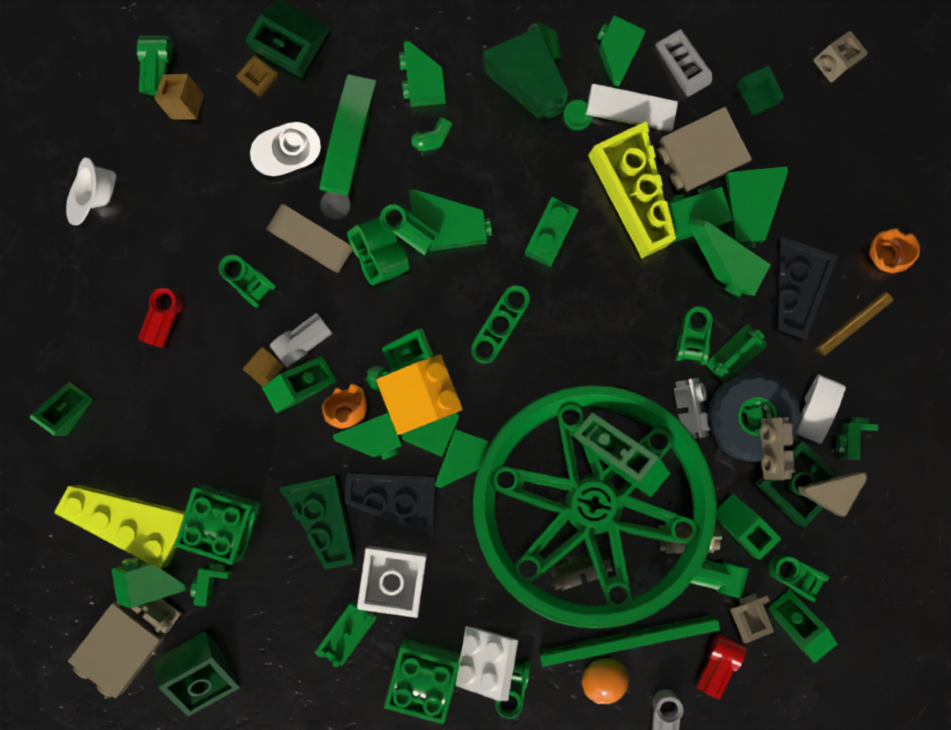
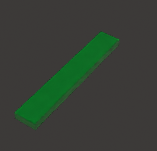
M712 615L543 649L539 651L542 667L709 633L718 631L720 628L718 619Z

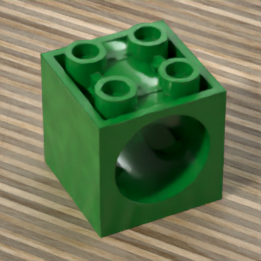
M208 485L193 487L174 546L233 565L244 557L261 503Z
M403 639L384 708L444 724L460 666L461 654Z

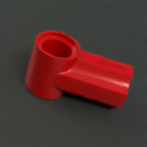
M160 288L155 290L150 296V308L138 339L164 348L176 314L183 307V299L180 293L175 290ZM169 294L172 298V305L169 309L164 310L161 300L163 296Z
M718 633L710 645L707 655L709 659L695 685L696 688L714 698L720 699L733 671H737L741 666L747 652V647Z

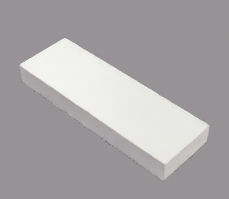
M592 84L586 115L634 125L647 121L648 128L671 132L674 126L678 102Z

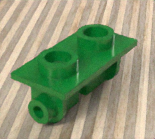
M747 323L707 361L706 366L724 384L727 380L738 374L768 344L763 340L764 335L758 329L753 330Z

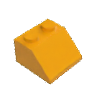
M441 354L376 380L397 435L463 410Z

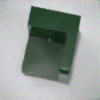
M766 66L743 77L737 84L751 115H756L779 104L784 98L770 66Z

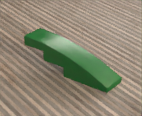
M347 75L325 159L320 190L349 196L362 151V141L369 120V110L376 89V80Z

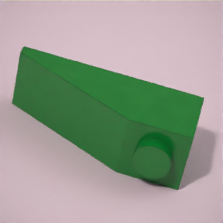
M690 219L688 226L716 279L726 285L725 290L738 297H741L742 294L754 296L770 264L709 222Z
M591 413L573 435L581 444L649 497L655 493L670 474L659 457L594 413Z

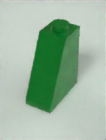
M787 167L728 172L723 177L725 198L733 219L728 225L729 237L748 250L757 249V244L766 240L788 174Z
M415 189L409 190L412 214L440 233L437 242L430 251L487 244L486 236H491L492 230L490 218H484L483 210Z

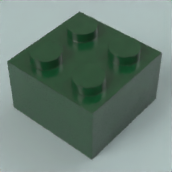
M794 441L793 445H790L785 450L793 451L795 473H792V479H764L763 473L754 484L796 525L806 527L824 507L800 494L798 487L839 477V475L803 441Z

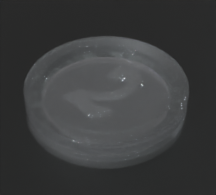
M327 192L322 197L321 209L328 218L338 220L348 214L350 200L346 195Z

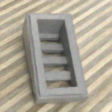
M681 29L656 43L657 49L687 97L712 82V72ZM679 43L682 44V47L678 48L672 53H669V49H671ZM685 53L688 54L687 57L683 58L682 60L676 63L675 59L679 58ZM692 63L695 65L685 72L682 71V69Z

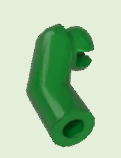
M542 23L531 24L528 31L538 27L553 60H561L557 32Z
M440 117L433 131L416 132L411 139L412 145L420 151L438 149L442 146L453 124Z

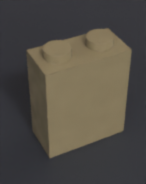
M726 107L662 137L658 143L659 148H657L660 160L663 164L668 163L673 173L670 174L673 186L677 191L681 189L684 195L725 176L728 172H733L746 166L752 160Z
M114 602L68 662L74 666L73 671L84 679L89 678L96 683V688L100 693L107 697L117 698L130 685L165 637L156 632L154 628L125 606Z

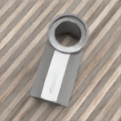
M316 313L293 331L289 330L279 336L270 344V347L288 370L300 363L308 356L310 350L333 333Z
M663 689L658 691L652 701L654 708L652 730H679L680 718L683 714V706L679 698L672 690ZM665 701L675 702L674 708L669 712L660 710L661 705Z

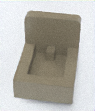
M756 593L739 599L740 606L730 609L744 643L774 632L763 606L764 603L770 601L768 595L757 598Z

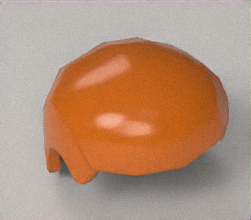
M898 228L878 233L870 244L871 259L880 270L888 273L905 271L918 259L920 253V245L916 236L912 233L903 234Z
M353 383L346 390L338 387L335 388L332 395L325 399L322 405L325 421L340 429H347L360 424L367 413V402L363 389Z
M612 657L596 659L583 671L581 683L585 695L590 700L599 704H611L618 701L625 694L630 677L626 667L617 659Z

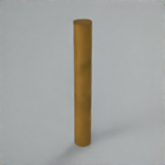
M887 292L883 293L817 347L819 352L824 356L827 355L893 301L891 295Z

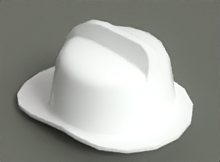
M301 122L280 125L256 137L251 145V162L264 175L278 176L314 162L321 148L320 138L313 128Z
M83 158L67 199V218L72 225L82 223L90 208L104 206L109 202L116 180V174L113 171L94 166L90 158Z

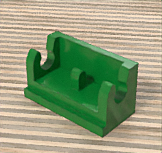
M355 600L350 603L315 652L321 658L327 657L330 659L334 667L342 666L377 618L370 611L357 609L358 603Z

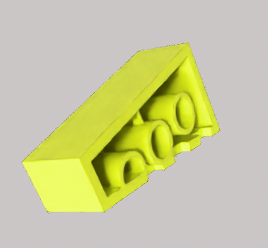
M647 121L595 145L588 155L641 258L668 246L676 239L668 204L664 200L660 174L658 175L654 160L656 157L654 148L650 144L648 136L649 128Z
M72 485L66 489L54 513L141 560L162 569L169 565L178 548L174 544L185 511L116 495L115 493L91 487Z

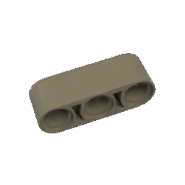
M284 204L280 205L266 228L277 237L336 273H339L353 250L349 244Z

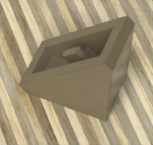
M855 472L800 486L798 490L800 494L832 513L845 517L867 478L865 473Z

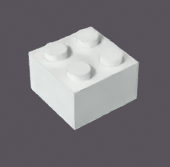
M368 546L365 550L357 609L418 617L427 554Z

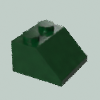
M206 631L152 660L158 688L188 717L240 688L220 647Z

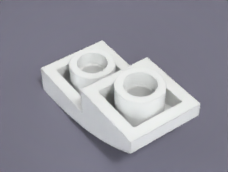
M817 375L804 398L806 405L800 414L798 435L819 444L822 443L840 406L846 388L845 385L822 375Z

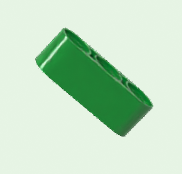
M515 285L509 287L504 292L475 338L471 348L473 358L477 362L488 364L499 354L529 304V294L524 287ZM512 293H519L524 298V304L521 307L514 308L509 305L508 296ZM498 317L505 318L509 323V328L503 333H498L492 328V322ZM482 342L490 343L493 347V353L488 358H482L476 352L477 346Z

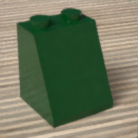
M538 27L483 52V69L485 73L538 119L546 116L549 119L562 112L561 108L565 107L568 91Z

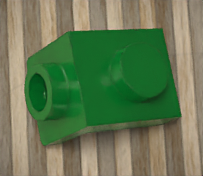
M851 417V423H841V435H838L836 439V450L840 452V458L860 460L861 430L878 431V425L869 424V418Z
M208 562V567L204 566L198 569L197 579H193L191 585V597H195L194 605L206 607L211 604L215 577L228 579L233 576V570L226 569V564Z

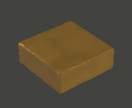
M254 55L236 77L260 97L277 78L278 73L257 55Z
M261 347L243 370L261 386H265L277 377L285 366L264 347Z

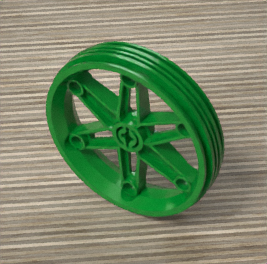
M597 385L577 386L552 392L534 400L513 415L498 431L489 444L478 469L474 486L473 514L476 534L488 565L506 590L519 602L541 616L561 624L582 628H610L626 625L656 613L670 604L692 582L708 554L713 539L716 523V494L712 474L700 446L687 428L668 410L640 394L625 389ZM582 410H604L620 413L651 428L652 431L639 441L638 444L660 459L670 448L674 451L682 464L689 482L692 497V520L629 497L636 488L630 482H627L618 491L609 482L617 472L610 466L603 471L599 458L584 445L583 447L594 477H588L579 481L571 437L585 422ZM567 412H573L578 415L579 422L575 425H567L562 417ZM556 416L558 417L569 479L504 467L514 448L528 433L540 424ZM653 436L662 437L666 442V448L663 450L654 449L651 446L650 438ZM506 473L514 477L515 482L510 488L499 486L498 478L502 474ZM524 482L569 491L565 505L522 490ZM496 491L558 514V517L515 565L506 553L498 533L495 517ZM593 498L597 499L598 505L602 507V509H597L595 513L589 512L590 507L585 505L586 502L591 503ZM622 506L666 522L664 530L619 521ZM569 520L579 531L544 560L539 553ZM684 523L689 527V538L681 539L675 534L676 524ZM607 531L616 570V577L608 578L594 537L596 534H602ZM619 532L686 545L679 560L662 581L646 593L634 599L631 598ZM585 540L607 606H586L569 603L545 593L532 583ZM526 561L533 562L537 566L536 575L532 578L523 577L519 571L522 563ZM620 587L625 591L626 598L622 604H615L610 600L609 592L611 588Z

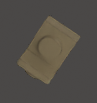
M849 31L823 50L814 59V62L828 80L833 82L843 72L862 60L868 52L853 33Z

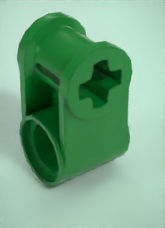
M228 255L219 264V271L222 277L237 289V292L255 308H258V302L270 289L274 290L276 288L257 269L255 270L237 255ZM232 262H239L242 267L240 274L230 277L227 271L228 266Z
M694 307L683 314L680 335L676 346V361L688 359L700 361V364L706 365L710 350L712 315L706 308ZM694 312L700 313L704 318L703 326L699 329L694 328L690 323V317ZM687 348L698 349V352L687 350Z
M785 554L774 555L768 563V571L773 578L792 588V591L813 603H816V595L824 581H828L830 578L808 564H804ZM788 561L790 563V571L788 574L781 576L779 573L780 565Z
M525 661L524 663L514 662L513 672L516 673H512L509 695L517 699L516 706L511 710H506L500 705L501 701L495 700L497 712L504 718H514L522 710L525 688L527 687L530 661Z

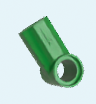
M140 35L137 41V55L140 61L139 91L156 96L162 75H167L168 63L172 60V40L169 36Z
M389 205L380 214V222L386 230L395 233L423 255H426L432 249L440 236V233L412 214L406 206ZM394 210H399L403 216L402 223L397 227L390 220V215Z
M704 560L691 583L716 589V592L742 598L749 569L726 562L720 564Z

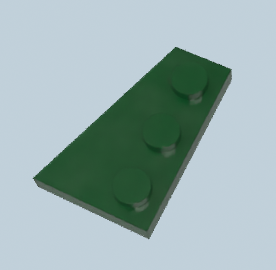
M338 475L279 488L282 495L290 503L297 521H300L307 533V539L324 569L356 563Z

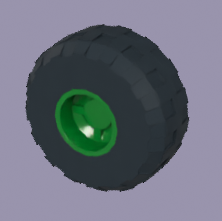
M750 372L732 377L717 389L708 408V424L713 439L727 454L740 460L762 461L761 418H789V424L793 425L792 439L795 440L798 434L801 415L797 398L794 397L792 390L786 384L772 375ZM783 445L784 451L789 448V445Z

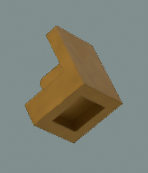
M188 74L162 75L155 96L156 102L173 120L197 119L204 98V94Z

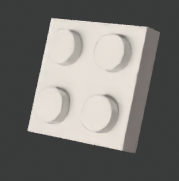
M466 626L456 686L498 701H508L518 640L477 627Z

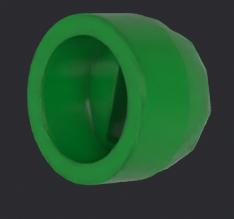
M372 366L367 369L368 375L364 379L369 387L380 391L376 380L390 374V371L381 366Z

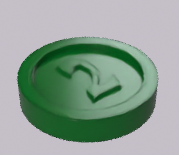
M575 100L565 107L563 118L569 128L582 130L589 126L593 116L586 115L588 103L582 100Z

